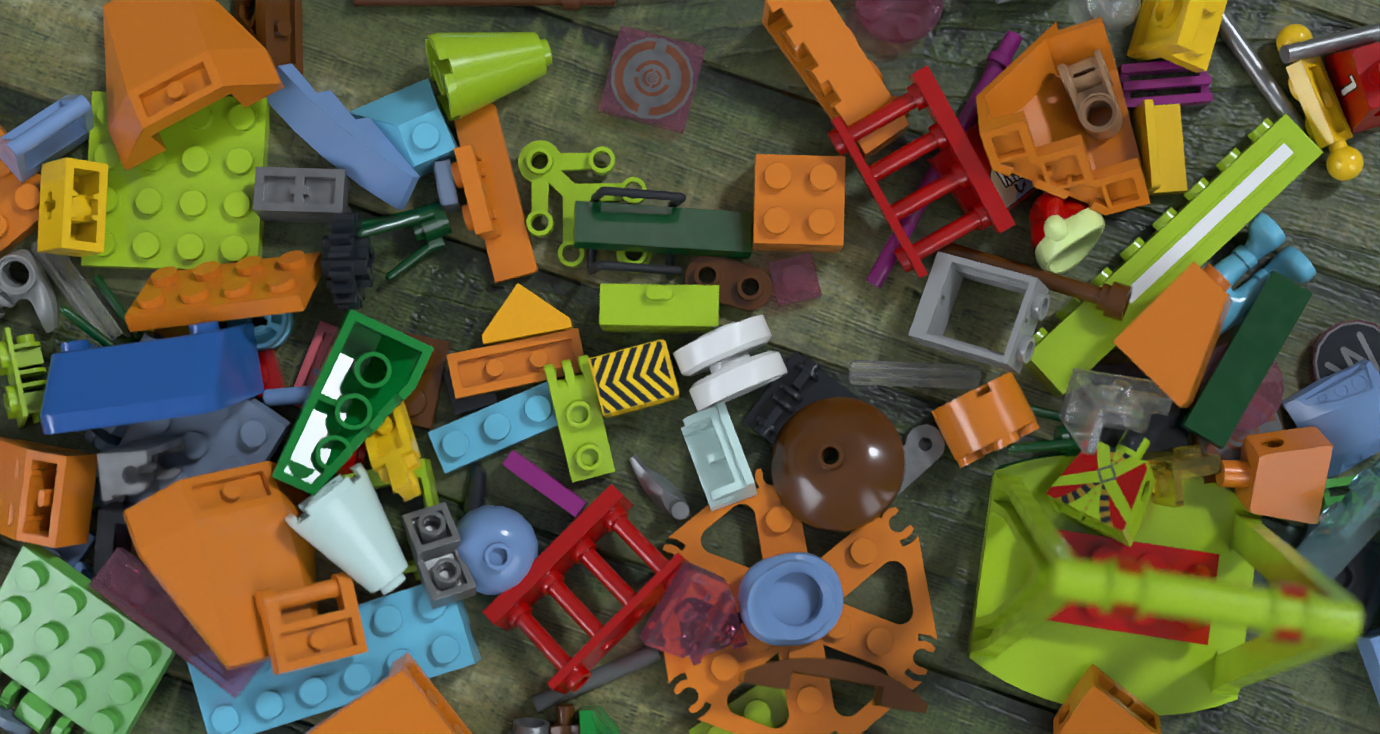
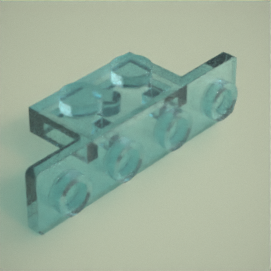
M1380 458L1370 469H1364L1349 484L1351 490L1340 502L1332 503L1320 515L1318 519L1320 524L1295 550L1331 581L1336 578L1380 530Z

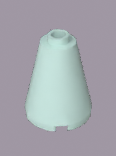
M359 463L350 467L355 474L353 477L349 478L347 476L343 479L339 474L326 483L315 495H310L298 505L303 512L298 518L289 513L284 520L294 531L367 591L374 593L380 590L385 595L398 587L406 579L402 572L407 568L408 564L364 467Z

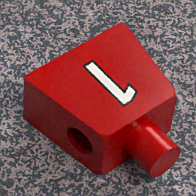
M1380 41L1325 55L1324 60L1333 89L1352 134L1380 127Z

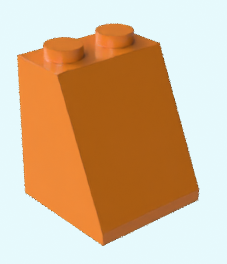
M1195 262L1190 264L1113 340L1181 408H1188L1194 402L1233 301L1226 292L1232 285L1210 263L1203 269Z

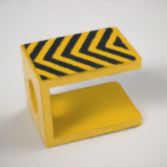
M663 339L588 359L602 414L605 418L674 401L680 396L668 348Z

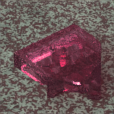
M684 561L640 633L644 645L681 658L689 656L693 665L700 664L705 655L732 645L734 650L748 645L735 607V598L730 592L725 579L687 561Z

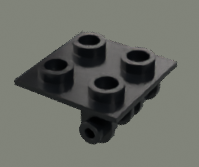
M795 351L785 364L788 374L771 382L742 422L774 445L785 423L797 411L808 404L830 397L861 399L823 372L816 362L808 357L804 358ZM829 451V452L826 454L825 459L827 458V456L830 454L831 451Z

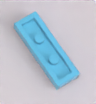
M544 382L428 432L444 473L453 472L557 427L548 384Z

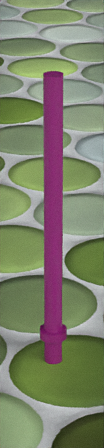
M1007 31L998 49L991 51L986 60L989 64L958 117L964 132L973 126L978 119L976 96L1013 62L1011 59L1023 40L1019 34ZM932 166L928 169L918 189L939 178ZM928 205L899 221L908 239ZM893 233L865 280L877 289H881L897 261L893 250L898 248L899 244Z

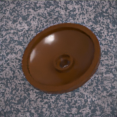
M849 397L821 399L797 411L780 430L771 455L772 481L782 503L794 516L804 523L827 531L856 529L881 516L897 497L904 480L906 467L904 446L892 422L885 414L871 404ZM829 451H839V459L836 463H825V456Z

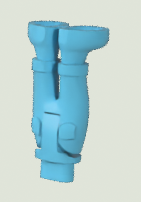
M1262 212L1250 220L1248 225L1249 237L1245 245H1238L1229 256L1213 266L1231 285L1239 280L1247 271L1254 268L1258 264V260L1276 250L1286 241V236L1274 220ZM1286 246L1264 268H1260L1239 288L1233 291L1230 287L1226 292L1233 301L1220 335L1231 330L1241 322L1269 272L1274 270L1296 283L1310 281L1316 275V270L1309 259L1298 249Z

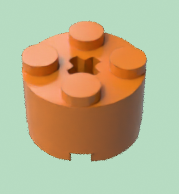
M1012 371L931 411L960 468L1040 428Z

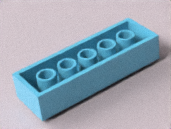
M423 584L358 604L368 652L282 674H273L270 659L227 670L213 651L187 658L186 661L207 733L255 734L347 705L388 677L393 662L409 652L428 678L476 664L481 660V656L464 600L462 599L432 609ZM206 671L207 674L209 673L211 676H213L212 679L209 678L203 672Z

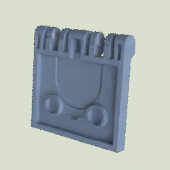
M147 330L140 342L165 339V337ZM252 397L221 410L204 414L88 429L84 435L85 438L103 452L136 439L184 436L185 449L173 453L164 452L161 456V462L165 467H183V472L170 479L153 480L147 489L136 494H125L113 500L103 501L99 468L97 467L93 503L100 508L115 501L139 503L180 479L270 461L292 423Z

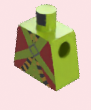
M1129 429L1124 432L1115 448L1098 440L1089 441L1046 493L1055 511L1131 547L1156 481L1151 467L1141 461L1150 445V441L1143 435Z

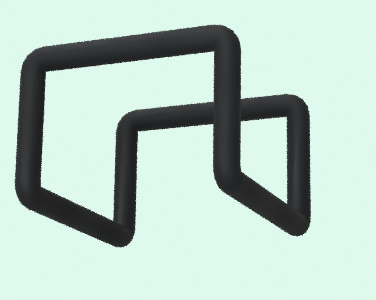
M600 187L591 196L590 202H599L604 196L668 200L670 201L668 207H678L686 201V195L679 192ZM588 249L587 271L591 275L600 270L665 274L666 279L673 280L683 273L681 267L674 266L675 254H666V265L614 261L596 262L597 249Z

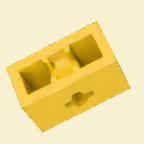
M62 158L42 164L37 252L74 257L104 253L108 164L73 158Z

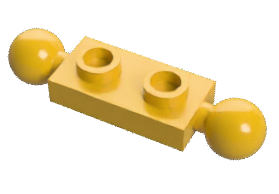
M1290 24L1279 32L1276 46L1278 51H1280L1281 46L1313 39V36L1307 27L1301 24ZM1321 57L1294 61L1293 64L1285 67L1290 77L1288 86L1293 97L1300 101L1306 116L1305 127L1307 133L1320 149L1329 148L1330 154L1326 161L1329 174L1336 180L1350 181L1361 173L1364 160L1356 148L1348 146L1346 140L1353 138V134Z

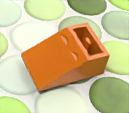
M0 436V534L17 541L53 548L88 543L98 467L97 453Z

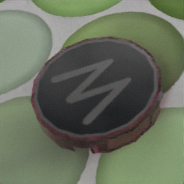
M1357 319L1335 323L1322 331L1312 344L1309 357H1311L1309 369L1311 382L1314 383L1321 378L1339 372L1363 359L1369 360L1380 373V327L1375 323Z

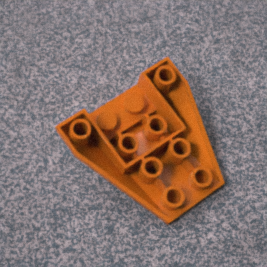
M112 0L103 5L108 132L120 161L126 170L166 150L159 131L223 97L232 94L246 108L284 88L266 48L216 0Z
M263 461L180 479L126 509L123 514L137 555L227 670L270 659L262 618L258 614L255 603L257 591L273 588L276 592L316 583L315 547L294 531L284 520L289 513L295 515L296 518L303 513L298 505L309 497L308 493L273 478L271 475L276 463L271 461ZM317 601L280 610L283 624L318 616Z

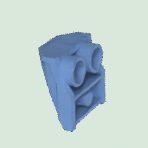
M1363 359L1339 372L1321 378L1280 402L1297 428L1317 427L1333 445L1327 479L1345 472L1380 452V373L1369 360Z

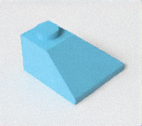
M428 78L350 111V114L355 119L370 117L420 177L434 171V162L448 159L452 163L457 162L454 148L458 146Z

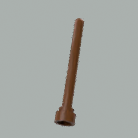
M950 243L938 250L946 254L1036 277L1050 291L1096 304V309L1104 311L1103 316L1119 321L1123 320L1132 295L1133 287L1114 281L1112 285L1104 283L1100 287L955 243ZM938 251L932 253L931 255L936 256Z

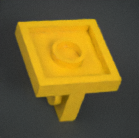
M1143 0L1127 56L1140 62L1163 58L1195 73L1207 71L1227 0Z

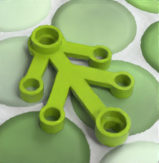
M533 141L522 149L518 158L519 170L523 177L531 182L532 212L526 220L527 228L532 235L538 238L546 237L553 231L554 221L548 212L550 184L563 197V243L558 249V257L564 266L577 268L585 260L584 249L578 248L580 256L574 262L566 261L563 256L564 251L568 247L573 246L575 201L590 202L591 196L600 187L627 188L629 185L636 184L641 189L647 190L646 185L637 177L627 178L623 183L575 184L563 171L593 170L598 175L610 174L616 165L614 153L609 148L603 146L593 149L591 153H560L556 146L548 141ZM599 154H606L611 159L610 164L605 168H598L594 164L595 157ZM537 155H545L548 158V164L542 169H536L532 166L533 158ZM604 196L599 200V202L624 201L626 204L640 205L645 201L643 198L631 199L618 196ZM538 216H544L548 219V226L543 231L533 229V220ZM617 251L618 262L651 264L652 253L643 252L639 260L631 261L626 257V251Z

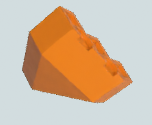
M1102 17L1060 30L1057 22H1055L976 96L979 132L992 170L1008 177L1013 173L1031 180L1033 187L1065 200L1068 196L1089 204L1090 210L1105 216L1150 204L1142 162ZM1097 49L1101 50L1114 84L1112 88L1123 117V123L1119 132L1110 139L1105 140L1094 139L1085 131L1079 121L1073 102L1068 97L1057 65L1062 63L1069 66L1092 57L1093 51ZM1108 107L1094 109L1090 114L1089 123L1093 126H1104L1111 120L1112 110Z

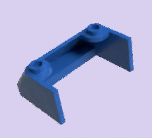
M218 321L189 325L191 334L108 347L94 346V344L89 345V339L60 343L61 352L53 353L51 356L40 418L43 434L204 414L221 410L262 394L264 385L253 322L219 329Z

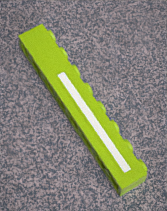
M1287 114L1274 122L1267 117L1247 135L1252 142L1242 152L1236 147L1233 148L1215 165L1220 172L1208 182L1202 177L1183 194L1188 200L1186 204L1177 212L1171 206L1151 224L1157 231L1145 242L1140 237H1137L1119 254L1124 261L1115 270L1111 271L1106 266L1089 281L1090 284L1100 287L1104 283L1112 285L1114 281L1133 287L1130 302L1122 321L1103 316L1104 311L1096 309V304L1084 300L1079 301L1073 297L1055 313L1060 319L1058 323L1048 332L1042 326L1033 334L1035 338L1034 352L1030 361L1023 364L1054 397L1064 395L1116 346L1113 340L1190 264L1195 262L1201 267L1323 153Z

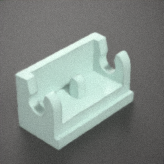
M724 401L683 419L685 426L681 430L711 511L758 495L755 481Z

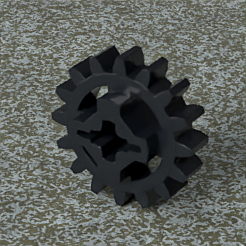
M358 212L333 214V221L330 222L331 234L324 235L322 238L321 274L325 277L326 288H331V293H334V304L337 305L338 310H359L363 308V300L366 298L365 287H373L375 251L371 245L370 236L365 238L357 236V231L362 229V219L359 218Z

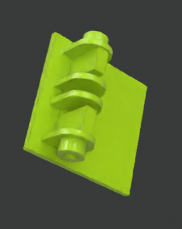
M10 327L4 329L2 341H0V376L7 375L9 386H5L6 393H3L8 419L16 418L18 429H22L28 417L33 418L34 424L41 423L40 413L45 390L29 393L23 392L46 387L47 380L21 384V379L42 375L47 371L46 367L18 370L44 364L41 343L35 341L34 334L17 336V344L13 345Z

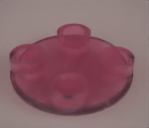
M856 0V10L861 23L873 36L885 42L905 44L917 41L933 30L941 17L944 0Z

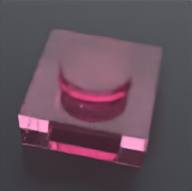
M812 253L768 263L778 307L822 296Z

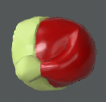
M1043 192L1034 200L1029 211L1030 243L1035 250L1036 261L1041 269L1056 274H1064L1077 266L1093 249L1105 228V219L1102 214L1090 210L1089 204L1070 196L1065 200L1051 193Z

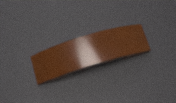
M827 658L785 659L754 666L739 673L738 682L782 690H790L792 673L873 686L875 690L872 705L927 714L928 704L904 684L874 669L842 660Z

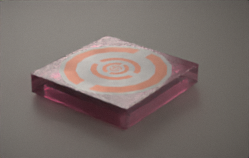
M621 26L599 105V113L684 134L706 47Z

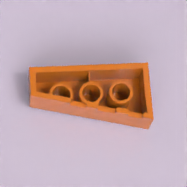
M764 0L763 25L831 120L840 116L847 127L898 98L896 95L891 96L883 83L884 79L881 72L870 59H867L858 45L854 34L844 23L830 0ZM909 113L855 143L865 161L906 132L909 126L907 121Z

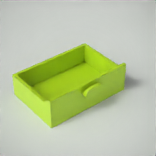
M600 283L599 325L603 332L705 334L719 326V285Z

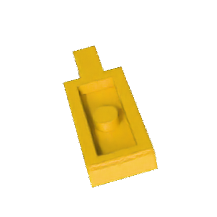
M403 400L385 419L382 425L365 440L373 470L379 474L381 481L385 485L391 482L393 492L401 495L403 500L407 502L421 495L418 478L414 470L422 467L420 451Z

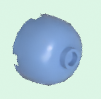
M483 505L467 512L455 524L461 538V545L458 547L457 552L462 561L468 565L476 584V592L481 594L500 595L502 592L518 585L528 574L533 561L538 557V540L532 525L518 511L504 506Z

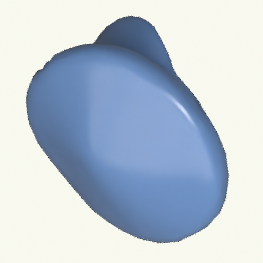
M789 552L763 559L754 564L741 580L738 590L740 616L749 632L758 640L769 645L797 646L817 641L836 625L843 610V590L838 574L826 561L810 553Z

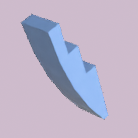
M293 64L278 65L277 72L284 88L265 97L273 109L322 157L336 168L345 169L347 171L346 175L395 209H405L420 176L371 118L355 119L331 90L316 92Z

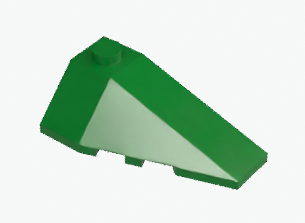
M347 309L326 351L271 476L315 495L347 462L356 449L382 425L392 411L415 390L434 347L359 312Z

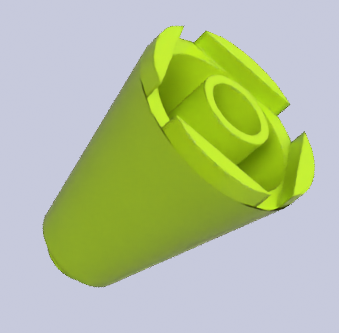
M435 32L427 35L428 39H425L426 56L432 82L436 81L441 95H437V99L447 121L459 120L545 76L547 66L552 65V54L546 39L540 40L536 32Z

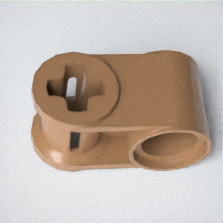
M1101 50L1093 51L1092 57L1066 66L1064 63L1057 65L1068 97L1073 102L1079 121L1087 134L1099 140L1110 139L1115 136L1121 129L1123 117L1112 88L1114 84ZM1098 107L1110 108L1113 114L1107 124L1098 127L1089 123L1090 114L1094 109Z

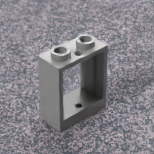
M938 251L908 335L923 346L1020 374L1023 363H1028L1033 355L1035 348L1033 334L1038 320H1043L1048 312L1050 304L1049 289L1036 277ZM963 278L1025 294L1004 354L943 336Z

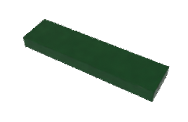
M575 201L573 248L749 259L752 254L751 212Z
M1274 270L1268 273L1180 425L1182 428L1218 449L1225 447L1311 298L1312 292Z

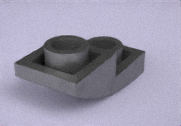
M446 502L402 515L408 543L431 608L435 609L475 596L476 584L468 565L459 557L457 549L461 545V538Z

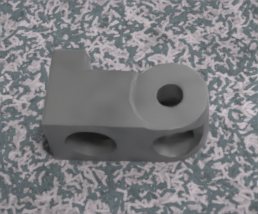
M927 424L918 425L907 431L904 435L902 443L905 451L906 467L904 480L898 495L942 455L945 447L944 437L934 426Z

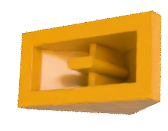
M517 283L483 332L482 340L485 346H491L574 329V325L568 316Z

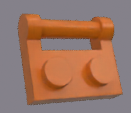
M346 572L334 573L329 580L275 592L273 588H268L256 592V608L259 616L262 618L274 675L368 652L354 584L351 576ZM329 598H335L339 611L283 624L280 612L282 609Z

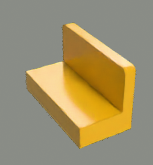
M1153 99L1142 100L1132 110L1134 136L1142 162L1149 196L1183 194L1188 189L1180 104L1154 105Z

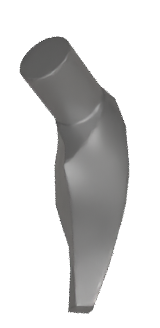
M636 454L629 459L638 481L650 499L664 512L678 520L692 518L689 506L678 488L666 477L650 469Z

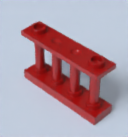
M928 65L908 75L912 84L906 87L907 93L847 127L841 117L837 116L830 120L834 129L827 133L838 154L842 156L848 153L896 238L899 247L894 249L893 252L905 273L913 270L919 278L928 274L921 262L923 258L982 226L986 229L991 226L994 232L1002 233L1016 225ZM915 108L918 111L926 108L934 123L928 127V133L868 166L855 144L857 141ZM936 148L940 150L949 149L956 162L950 166V172L889 205L877 183L878 181ZM958 187H961L962 190L970 187L977 200V203L972 205V211L911 244L899 223L900 220Z
M612 484L533 561L528 574L518 585L502 592L483 611L484 615L493 625L506 631L511 627H518L559 671L547 684L554 691L564 695L569 691L573 693L582 688L592 676L590 670L667 593L672 595L679 591L689 579L687 573L694 567L679 552L668 561L627 519L629 516L628 511L634 505ZM608 531H615L656 574L637 594L595 551L597 548L596 543ZM576 563H583L624 606L605 626L563 583L565 580L563 575ZM543 595H551L591 638L573 658L564 651L531 615L533 612L531 607Z

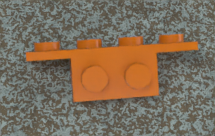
M490 103L459 120H454L460 147L454 148L457 162L451 163V170L458 189L464 187L468 204L462 206V213L467 229L469 231L475 230V234L485 241L495 283H501L534 274L538 271V266L497 107Z

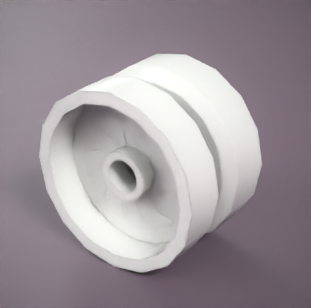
M757 315L737 323L733 322L716 328L673 353L683 376L691 377L709 370L712 373L694 383L689 390L698 412L714 407L720 402L724 401L725 403L788 374L781 355L777 351H766L750 357L749 353L767 344L772 336L763 315Z

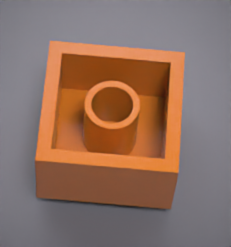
M756 154L754 163L752 251L840 253L844 246L846 156Z

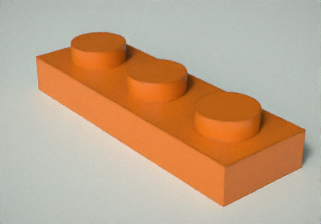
M575 328L447 354L446 358L455 400L547 381L543 365L551 363L555 367L557 379L563 378L561 361L567 359L571 361L574 375L582 374L578 364V357L583 356L584 353L579 329Z

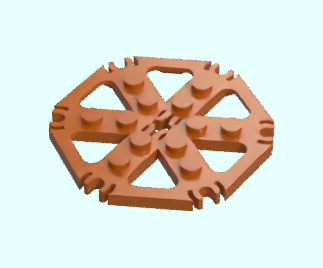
M756 469L754 480L758 487V495L711 511L708 504L668 537V539L677 540L685 546L682 551L677 546L665 544L662 549L674 556L679 552L694 566L687 573L689 579L685 585L672 595L667 593L656 604L668 682L670 684L676 676L686 673L687 679L680 681L673 690L675 694H679L687 687L694 688L698 693V700L688 710L691 713L698 712L703 708L705 702L711 704V707L705 715L697 719L734 734H830L834 731L837 734H861L891 708L872 705V699L854 715L842 716L834 708L830 681L827 678L792 673L790 690H785L789 717L785 725L780 728H770L734 714L728 707L727 698L730 692L742 683L738 682L740 672L766 663L777 653L779 660L826 658L824 646L883 668L888 676L911 690L922 683L906 676L905 671L908 669L913 674L926 675L927 669L916 665L913 655L918 649L934 653L935 647L930 642L918 641V634L927 635L934 640H937L919 537L916 536L906 546L901 545L900 541L910 536L914 528L909 525L901 532L891 530L889 520L899 511L896 507L889 508L882 514L881 518L878 517L874 521L856 528L822 556L821 559L826 561L838 574L843 590V598L885 563L890 561L900 563L906 571L913 609L912 617L908 622L896 624L843 604V610L836 625L825 636L812 643L797 646L769 645L755 638L744 623H741L699 658L688 657L682 650L675 610L676 603L680 597L693 595L740 613L738 590L741 580L750 568L711 554L701 544V537L704 531L732 508L743 504L753 509L762 560L789 552L807 553L802 521L785 507L778 497L774 485H769L764 481L762 469Z

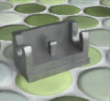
M256 167L253 211L264 222L330 224L333 221V214L352 213L351 208L348 206V193H352V184L346 176L347 171L345 169Z
M184 436L136 439L97 454L102 500H113L125 494H136L147 489L153 480L170 479L181 474L184 470L183 467L167 468L162 464L161 456L164 452L173 453L185 449Z

